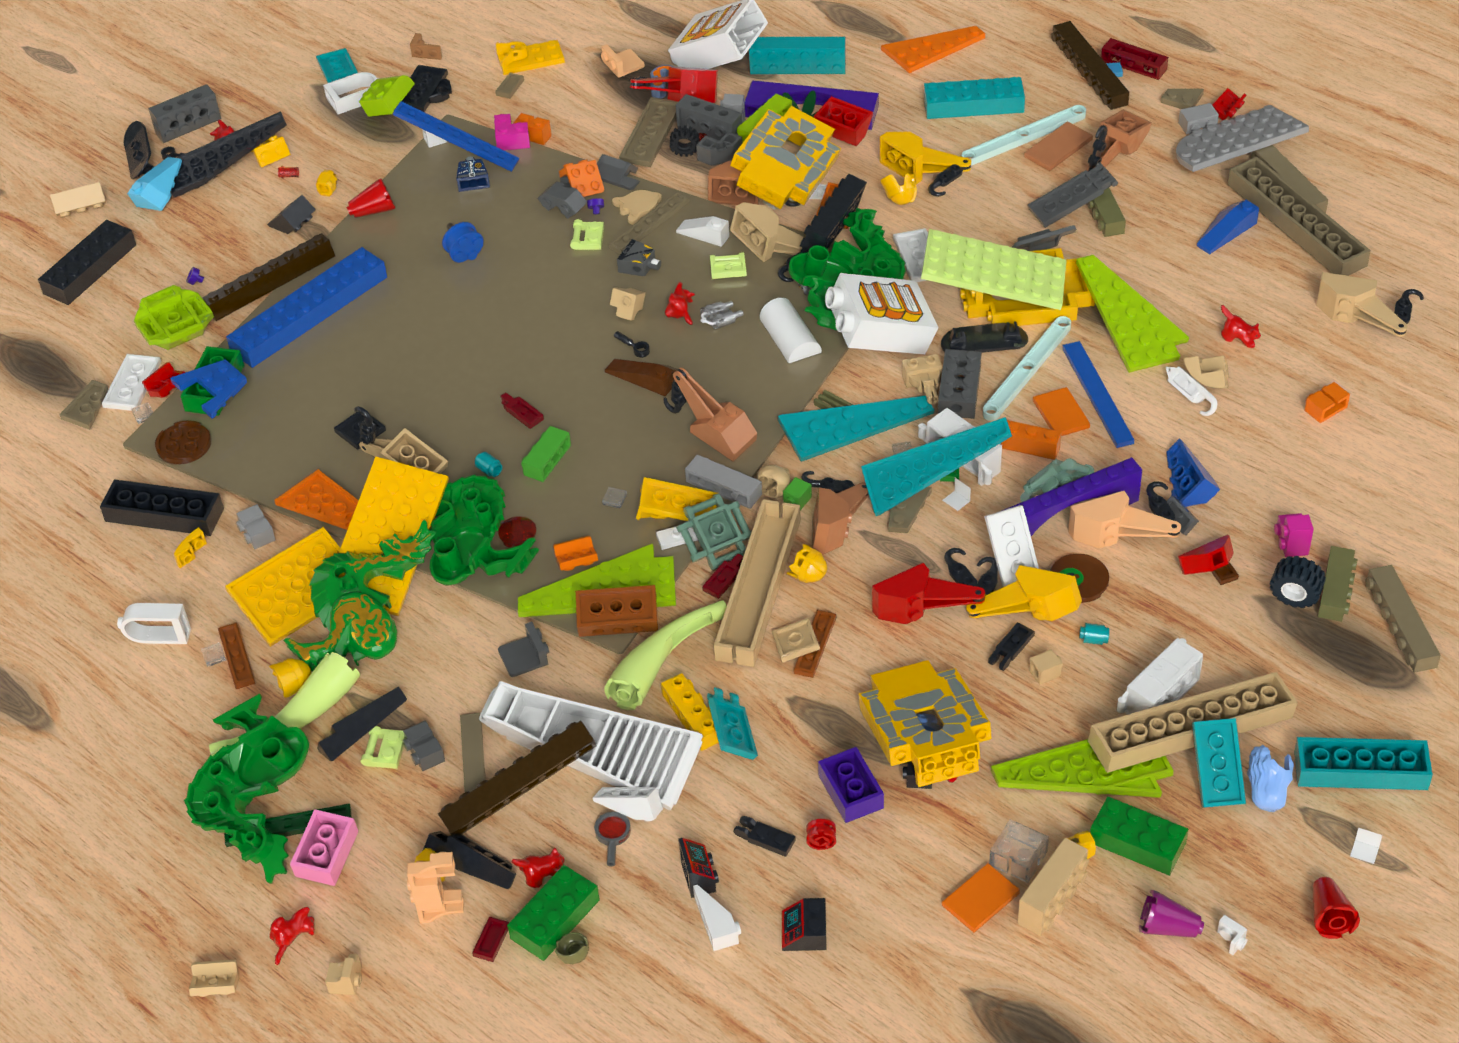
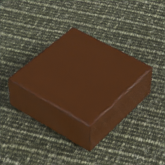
M1230 562L1221 568L1211 571L1220 585L1233 582L1239 578V574Z

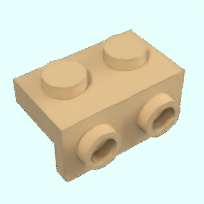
M235 959L192 963L193 977L189 987L190 996L205 997L214 994L228 995L235 993L239 980Z

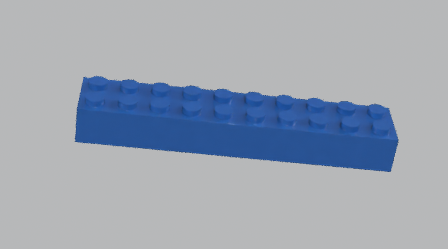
M363 247L359 248L227 335L229 349L240 350L243 362L251 368L255 367L386 279L387 273L384 261Z

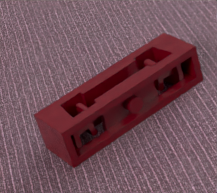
M1110 38L1101 51V58L1105 63H1117L1120 60L1123 69L1159 80L1167 71L1169 57ZM1151 68L1154 69V73H1151V72H1148V71H1149Z

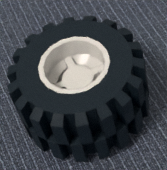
M1288 556L1286 559L1282 558L1277 563L1270 581V590L1273 591V596L1277 597V600L1280 602H1284L1285 605H1291L1294 608L1311 607L1319 600L1326 580L1325 573L1312 560H1307L1305 557Z

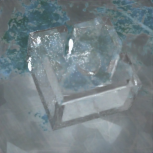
M1009 819L990 850L989 864L1007 873L1009 870V858H1011V876L1029 883L1037 870V865H1040L1048 852L1049 836Z

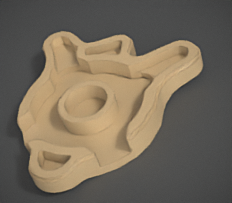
M637 190L626 196L613 198L612 203L615 207L620 208L621 215L629 214L628 222L634 225L641 217L656 208L662 197L658 192Z

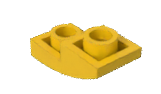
M199 527L190 533L174 552L179 568L194 560V552L207 544L204 533Z

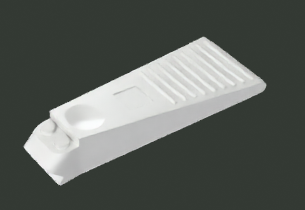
M499 681L497 687L490 693L479 717L482 723L495 732L506 736L507 740L530 750L538 745H544L552 735L564 732L569 724L581 720L597 746L567 766L615 787H657L662 807L667 810H672L673 805H676L703 743L701 741L703 735L698 732L518 688Z

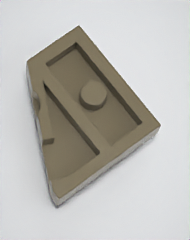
M1167 89L1161 97V103L1179 109L1194 107L1203 96L1204 89Z

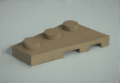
M91 380L59 414L61 420L90 430L108 392L107 385Z
M926 487L891 508L888 532H909L917 518L918 512L923 508L925 500L932 493V487Z

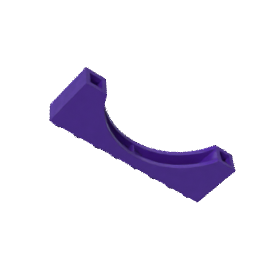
M752 80L744 102L745 117L754 114L759 107L763 106L775 94L782 96L786 92L796 104H804L810 91L814 90L816 93L815 105L823 106L832 96L872 111L873 116L868 130H872L879 107V93Z
M1131 457L1009 508L1023 505L1029 532L1032 536L1052 516L1075 503L1087 499L1100 498L1125 491L1129 497V505L1139 501L1142 468Z

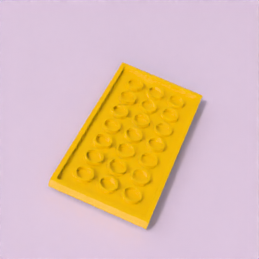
M375 457L339 553H346L348 551L357 555L360 553L368 555L373 553L383 554L379 546L380 542L391 538L394 534L400 540H406L410 536L414 537L423 520H426L427 528L430 530L431 522L436 516L449 477ZM417 565L405 572L403 581L387 576H377L368 583V588L390 596L389 602L392 607L389 609L385 605L383 606L389 614L399 616ZM346 573L340 574L338 578L345 576Z

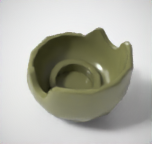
M571 932L566 934L560 941L556 942L557 948L555 953L565 964L573 965L580 963L588 954V939L581 933Z

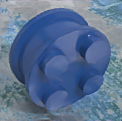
M461 222L453 225V223L447 224L449 230L442 239V246L445 251L449 253L451 259L455 262L461 263L468 259L474 260L483 247L484 240L482 235L469 222Z

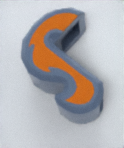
M658 66L651 71L650 78L669 76V67L674 66ZM665 82L650 83L651 87H666ZM651 90V95L654 98L662 99L666 96V91Z

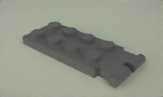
M1099 162L1092 170L1088 172L1085 170L1028 204V207L1046 228L1102 195L1104 190L1110 186H1117L1118 181Z

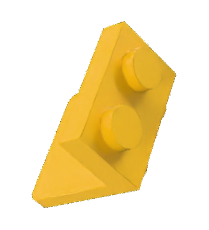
M277 135L271 136L250 151L254 152L260 167L291 155L283 136Z

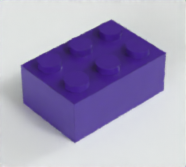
M857 747L818 761L819 778L845 823L884 809V793Z

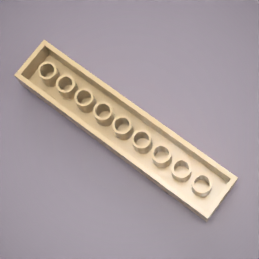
M1274 672L1091 725L1088 742L1108 773L1195 747L1192 722L1236 718L1237 731L1240 734L1293 718L1298 702L1278 673Z

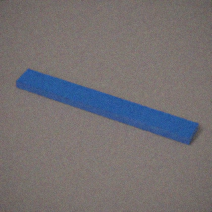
M400 101L393 112L394 116L511 172L519 161V157Z
M1081 342L1064 344L1063 351L1115 447L1120 448L1134 444L1131 432Z

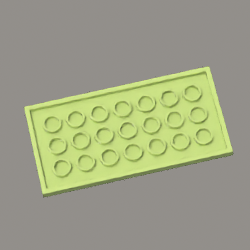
M929 229L921 279L1061 310L1066 259Z

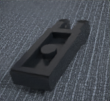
M1017 622L996 646V650L991 654L988 663L994 665L999 660L1000 655H1002L1004 658L1000 662L999 669L1005 671L1010 662L1018 656L1035 636V631Z
M742 816L739 821L741 825L747 828L736 826L733 831L735 835L748 840L749 843L784 857L788 855L796 841V836L761 822H756L753 818Z

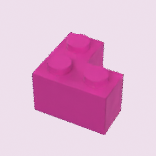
M510 114L494 115L495 138L498 148L504 151L530 148L527 122L512 124Z
M1309 514L1278 515V521L1274 524L1275 535L1279 536V548L1283 550L1285 557L1309 555L1314 531Z

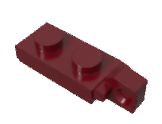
M506 392L500 396L504 409L529 429L544 420L543 414L521 397L513 398Z
M737 554L732 561H724L702 587L703 591L719 599L736 580L744 556Z

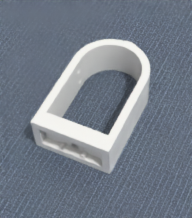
M360 72L325 84L323 87L326 99L337 114L361 107L359 100L363 97V93L370 88L372 82L379 78L368 72ZM361 87H369L342 98L338 96Z
M131 604L126 608L124 616L119 617L117 622L118 628L121 629L123 635L138 643L187 644L191 632L183 604ZM135 621H172L173 626H145Z

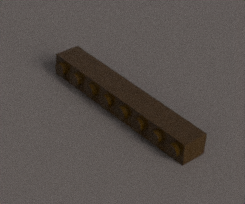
M1067 21L1053 25V32L1051 33L1053 42L1059 46V49L1064 52L1067 59L1078 69L1081 76L1087 80L1089 86L1095 90L1104 104L1110 110L1127 106L1129 104L1130 92L1072 22Z
M322 233L315 235L312 239L299 244L290 251L284 252L264 265L254 268L253 271L241 275L238 279L208 293L202 299L213 312V319L215 321L220 320L335 257L330 240Z
M581 720L573 722L566 727L564 732L552 735L544 745L534 747L527 756L517 758L513 765L507 769L503 768L497 771L490 780L480 782L473 791L463 793L458 801L442 807L438 815L451 835L463 834L597 746L595 740Z

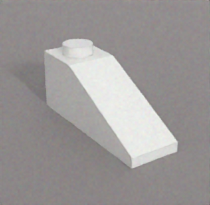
M714 216L688 219L681 223L676 233L722 247L730 237L729 221Z
M602 787L593 797L594 802L635 820L652 821L663 810L657 787Z
M694 885V898L713 951L739 944L738 935L741 934V929L738 921L734 922L729 911L700 886Z

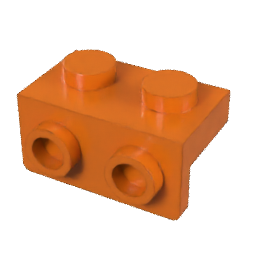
M589 535L553 545L556 562L560 570L569 571L576 566H588L598 561L597 553Z

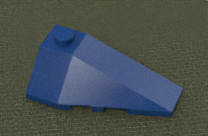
M1247 199L1231 204L1217 215L1198 241L1197 247L1210 255L1256 225L1259 207Z
M1179 438L1167 451L1168 468L1171 469L1172 473L1170 477V482L1173 484L1172 496L1176 497L1185 507L1207 503L1217 494L1220 488L1191 450Z

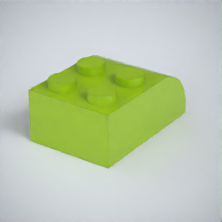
M406 75L376 79L371 83L370 88L363 93L359 103L368 117L392 114L400 101L404 99L414 86V82Z

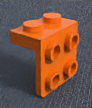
M586 159L574 165L573 163L563 165L564 168L559 171L560 178L568 176L570 186L576 188L583 197L604 192L596 160L588 161Z

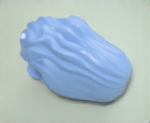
M1264 745L1254 747L1251 751L1247 776L1251 783L1252 801L1261 810L1275 812L1285 806L1287 787L1293 780L1294 763L1291 756L1287 754L1284 760V768L1279 766L1274 759H1271L1270 750Z

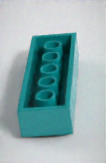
M758 37L749 48L750 74H845L846 37Z
M1021 77L924 83L927 119L1024 113L1025 94Z
M1297 737L1294 757L1298 787L1429 790L1433 773L1427 740Z

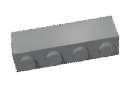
M696 455L685 468L686 482L704 490L719 493L721 497L730 501H738L740 505L749 509L752 508L762 495V481L728 468L723 464L711 461L708 458Z

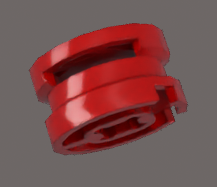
M815 819L806 825V832L808 833L807 844L809 847L817 850H826L836 844V825L833 821Z

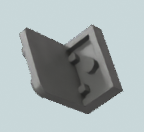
M533 622L525 624L527 637L498 648L499 655L510 677H516L548 665V646L546 642L542 643L540 629H535Z

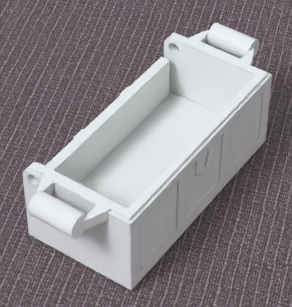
M946 408L929 420L927 425L924 423L918 425V437L928 444L975 427ZM998 444L962 466L978 477L979 485H990L992 478L1001 472L1002 445Z
M1175 639L1127 686V691L1118 698L1117 712L1132 714L1180 700L1200 679L1203 653L1188 645L1186 639Z

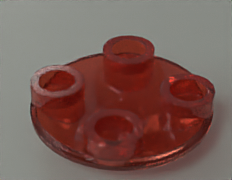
M512 517L500 525L498 535L504 546H519L527 539L534 538L536 535V525L529 518Z

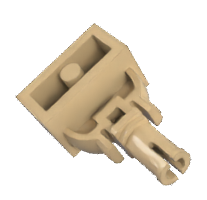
M938 354L902 360V377L906 388L915 387L919 393L923 390V394L926 395L929 404H932V399L934 404L937 403L939 397L936 390L939 389V382H941L942 364Z

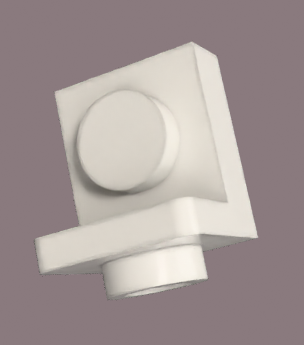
M1226 915L1219 920L1217 933L1225 940L1231 941L1229 953L1234 955L1237 950L1241 951L1248 941L1246 939L1247 929Z

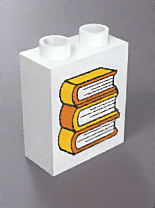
M740 0L696 14L668 49L671 60L678 67L710 69L741 60L768 22L755 0Z
M840 273L834 287H829L826 292V306L832 310L836 319V329L838 332H842L848 348L925 355L939 328L917 281Z

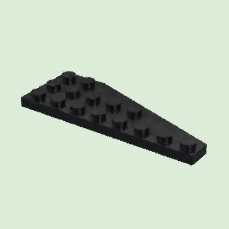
M281 111L177 157L182 160L178 175L174 178L175 185L171 188L172 196L174 198L206 184L287 126Z

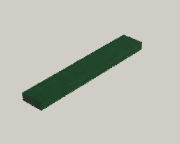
M350 803L316 809L352 818ZM314 810L265 819V827L272 834L285 837L303 834ZM224 833L226 847L234 846L229 843V838L233 836Z

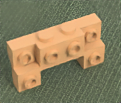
M452 852L430 854V861H417L407 864V888L410 891L411 903H415L420 923L432 922L446 914L464 913V899L461 889L443 890L440 878L455 876V861Z

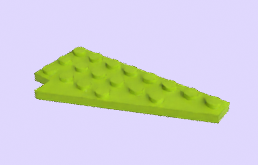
M1090 255L1077 258L1076 264L1128 373L1178 361L1180 354L1175 345L1187 343L1189 341L1188 335L1096 256Z
M653 544L647 545L518 597V616L531 617L576 613L575 591L649 585H655L657 607L676 606L673 556L654 558Z
M1088 739L991 766V772L998 787L1156 798L1162 795L1156 780L1171 777L1174 772L1167 757L1162 756L1107 773L1090 746Z

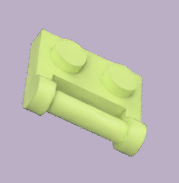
M574 220V234L570 247L575 250H601L604 222ZM581 230H585L584 241H580Z
M744 252L738 255H710L712 279L747 276Z
M375 726L369 731L370 738L365 754L361 757V764L370 767L398 769L404 748L402 742L405 739L403 731L381 729ZM378 738L383 739L378 757H373Z

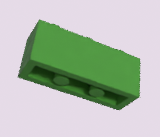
M552 426L546 432H543L539 441L532 446L529 454L522 460L521 466L524 476L544 482L570 448V433Z

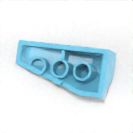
M167 157L135 181L127 194L136 207L158 211L163 210L170 200V191L175 185L174 178L179 173L182 163L180 158Z

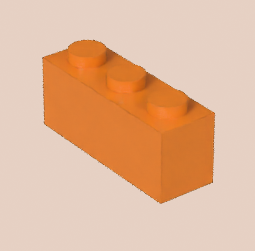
M1007 420L1012 437L1001 443L1002 449L1052 460L1057 458L1061 445V431Z

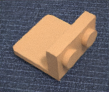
M607 44L601 46L603 62L618 78L645 67V63L631 49L616 54Z

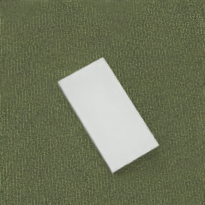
M926 228L893 234V241L897 251L906 262L905 266L907 267L908 277L910 280L917 282L926 281L921 279L928 235Z
M127 354L102 402L103 408L137 411L147 392L142 381L159 368L162 362L161 358Z
M1023 505L984 516L1002 587L1017 581L1015 573L1019 565L1039 569Z

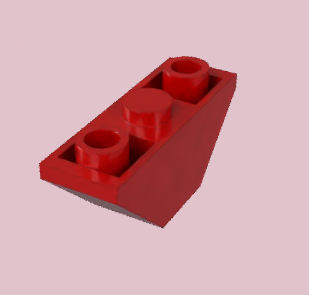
M1227 534L1179 555L1182 574L1211 572L1229 564L1234 554L1230 535Z

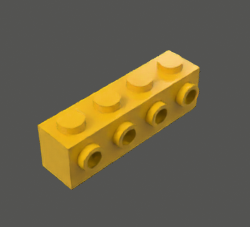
M683 673L661 682L662 696L685 729L703 735L701 740L703 743L700 750L703 751L719 743L710 707H706L702 695L699 692L696 693L691 680L686 679Z

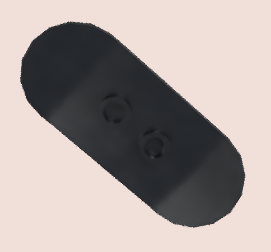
M132 122L125 132L123 143L130 177L134 180L140 177L141 174L149 172L154 166L148 163L151 149L146 127L142 122Z
M1014 321V324L1006 322L953 328L943 336L941 347L944 352L945 349L978 351L982 353L1021 349L1028 343V335L1017 325L1016 321Z

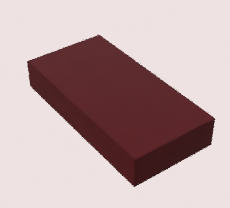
M489 917L472 952L473 957L494 962L508 932L507 925L510 922Z

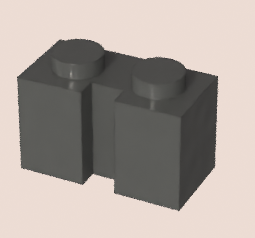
M426 720L403 730L405 739L402 742L406 751L410 750L412 752L411 758L415 766L419 764L421 770L425 771L445 762L443 749L433 736Z

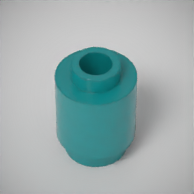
M482 452L475 458V467L486 475L497 477L501 473L502 464L489 453Z
M1085 623L1084 627H1080L1079 638L1083 639V643L1108 644L1110 629L1105 627V625Z

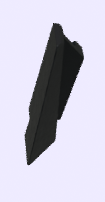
M400 687L393 689L333 724L330 731L332 735L318 742V751L329 761H334L407 701Z
M441 831L429 833L423 850L430 848L436 853L452 852L456 870L505 889L511 888L516 873L511 871L512 864L461 833L450 836Z

